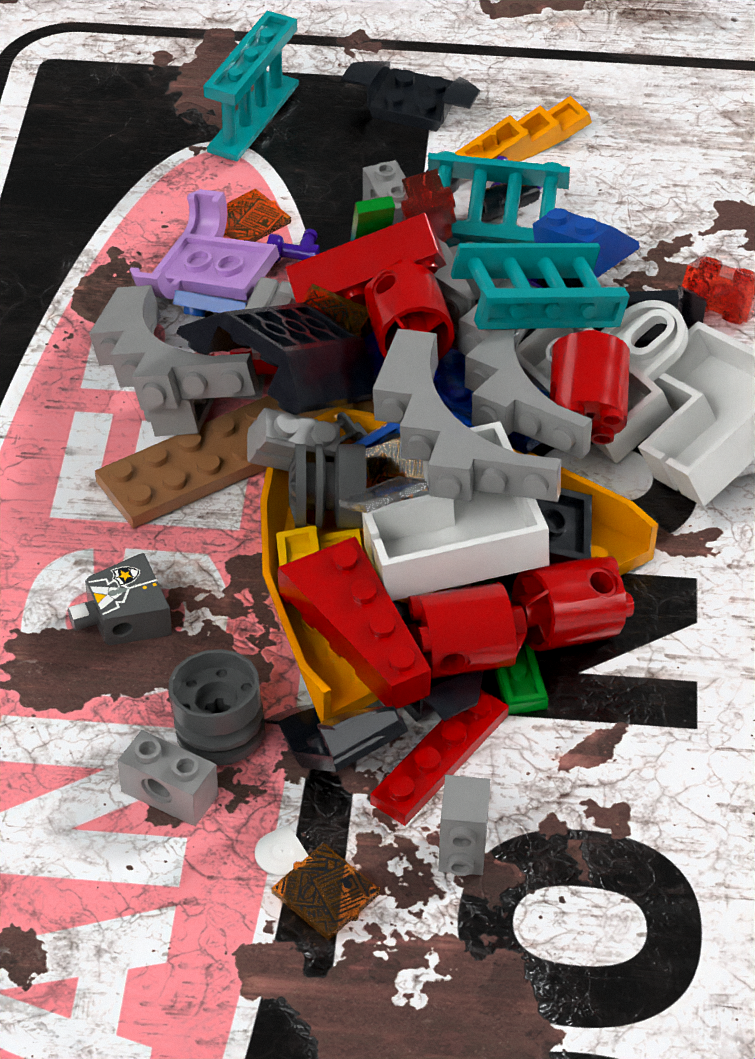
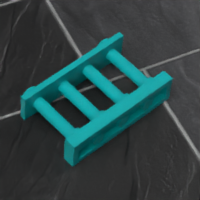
M267 10L204 84V97L221 102L222 129L207 146L208 153L238 162L298 87L299 80L283 75L282 49L298 30L296 18ZM254 84V90L251 92V87Z
M449 151L429 152V175L437 176L432 215L428 218L435 228L438 239L445 242L449 248L457 246L458 243L470 241L473 243H535L533 228L519 227L517 225L522 185L543 187L540 219L550 210L555 209L557 188L569 190L570 167L562 166L556 162L538 164L459 156ZM451 178L473 180L468 215L464 221L446 218ZM487 181L508 183L503 222L500 224H489L481 221Z
M458 243L450 274L452 279L475 280L481 292L474 316V322L478 330L620 327L630 297L625 287H602L593 271L601 248L599 243ZM544 278L549 288H532L527 279ZM562 278H579L584 288H567ZM491 279H510L514 288H496Z

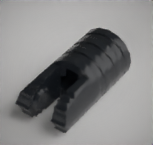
M500 183L499 185L486 188L482 222H487L490 219H496L504 215L508 183ZM522 185L519 209L539 200L542 192H540L537 186Z

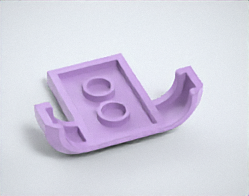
M200 189L189 193L187 196L189 220L185 231L152 273L140 272L139 268H130L136 286L152 285L155 297L174 299L175 290H185L248 301L258 280L266 276L280 257L277 245L223 238L227 224V203L224 192Z

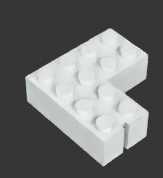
M698 321L688 330V343L682 356L654 381L663 390L670 407L677 411L644 440L638 448L655 479L676 491L679 489L682 495L705 507L755 460V349Z
M500 421L469 428L481 437L513 451ZM423 460V474L429 487V461ZM474 491L471 502L434 497L429 494L361 509L366 551L372 567L392 601L549 566V528L536 499Z

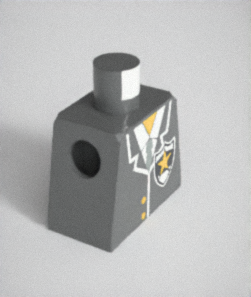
M145 553L133 556L89 576L85 580L88 602L68 607V615L74 631L97 625L104 643L108 645L172 635L170 607Z

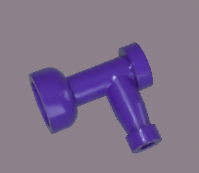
M306 229L299 245L284 243L282 236L271 233L267 244L277 245L280 257L275 263L279 262L282 257L304 260L320 252V245L314 244L318 237L314 229Z

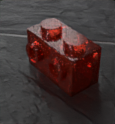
M434 169L402 179L404 200L400 201L403 213L402 221L425 212L435 228L438 239L446 242L447 239L452 238L451 224L457 223L453 209L456 207L450 186L443 187L438 170Z
M707 256L699 257L687 265L682 287L697 293L707 300L705 312L711 310L722 314V319L735 324L747 323L755 316L754 271L745 268H733L722 264V261Z

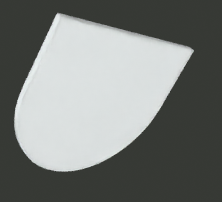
M289 824L263 836L255 847V860L258 866L271 875H291L293 871L298 872L302 870L297 869L298 867L307 868L314 864H306V862H311L312 860L306 861L311 858Z

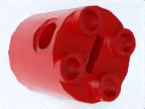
M403 258L381 270L365 285L366 308L379 350L384 358L387 356L397 329L437 333L438 361L450 350L454 341V325L439 283L430 270L422 265L415 264L412 259Z
M584 330L561 337L552 346L550 400L561 407L591 418V441L595 444L605 445L612 443L614 435L620 433L627 426L630 349L623 340L614 335L597 330Z
M596 556L522 571L518 573L513 585L511 603L515 606L521 605L524 610L527 624V637L524 642L532 650L546 651L613 638L620 634L625 625L626 617H631L634 613L633 598L625 591L619 574L618 562L613 556Z
M501 582L408 596L410 618L415 623L408 624L407 628L431 668V679L515 665L516 657L527 637L526 618L522 606H515L510 602L506 589Z

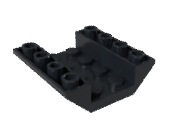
M306 302L225 311L179 326L176 332L177 335L188 341L189 348L204 355L219 351L229 352L230 350L240 348H253L261 354L260 358L264 362L278 367L266 394L279 402L278 406L287 413L299 415L301 413L373 400L375 378L365 341Z

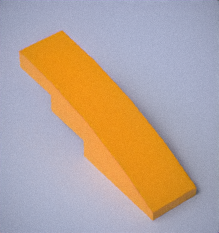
M569 96L548 111L540 105L518 121L509 115L456 151L455 154L497 159L501 155L507 157L508 161L519 162L564 141L591 124V117L577 101Z

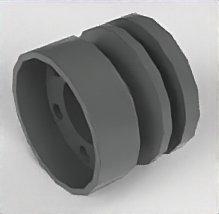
M295 444V452L289 466V506L294 518L295 529L306 526V510H314L317 529L322 528L326 511H334L337 529H363L361 509L366 508L365 496H363L366 494L365 444H338L334 462H326L322 444H315V461L306 462V445ZM360 493L359 496H361L363 501L356 503V494Z
M224 649L205 650L187 657L175 667L169 679V698L174 715L177 742L181 748L219 766L231 765L246 759L260 747L265 736V718L261 701L259 674L249 659L237 652Z

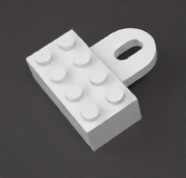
M648 300L634 304L625 310L620 327H605L601 331L623 340L630 349L627 426L620 433L614 435L612 443L605 445L595 444L615 464L621 461L673 414L663 390L654 381L684 353L688 343V329L681 313L673 305L664 301ZM660 323L667 325L665 331L648 346L643 348L634 346L635 342L654 325ZM593 328L536 329L518 345L516 355L524 373L549 399L553 344L559 338L570 333L594 330Z

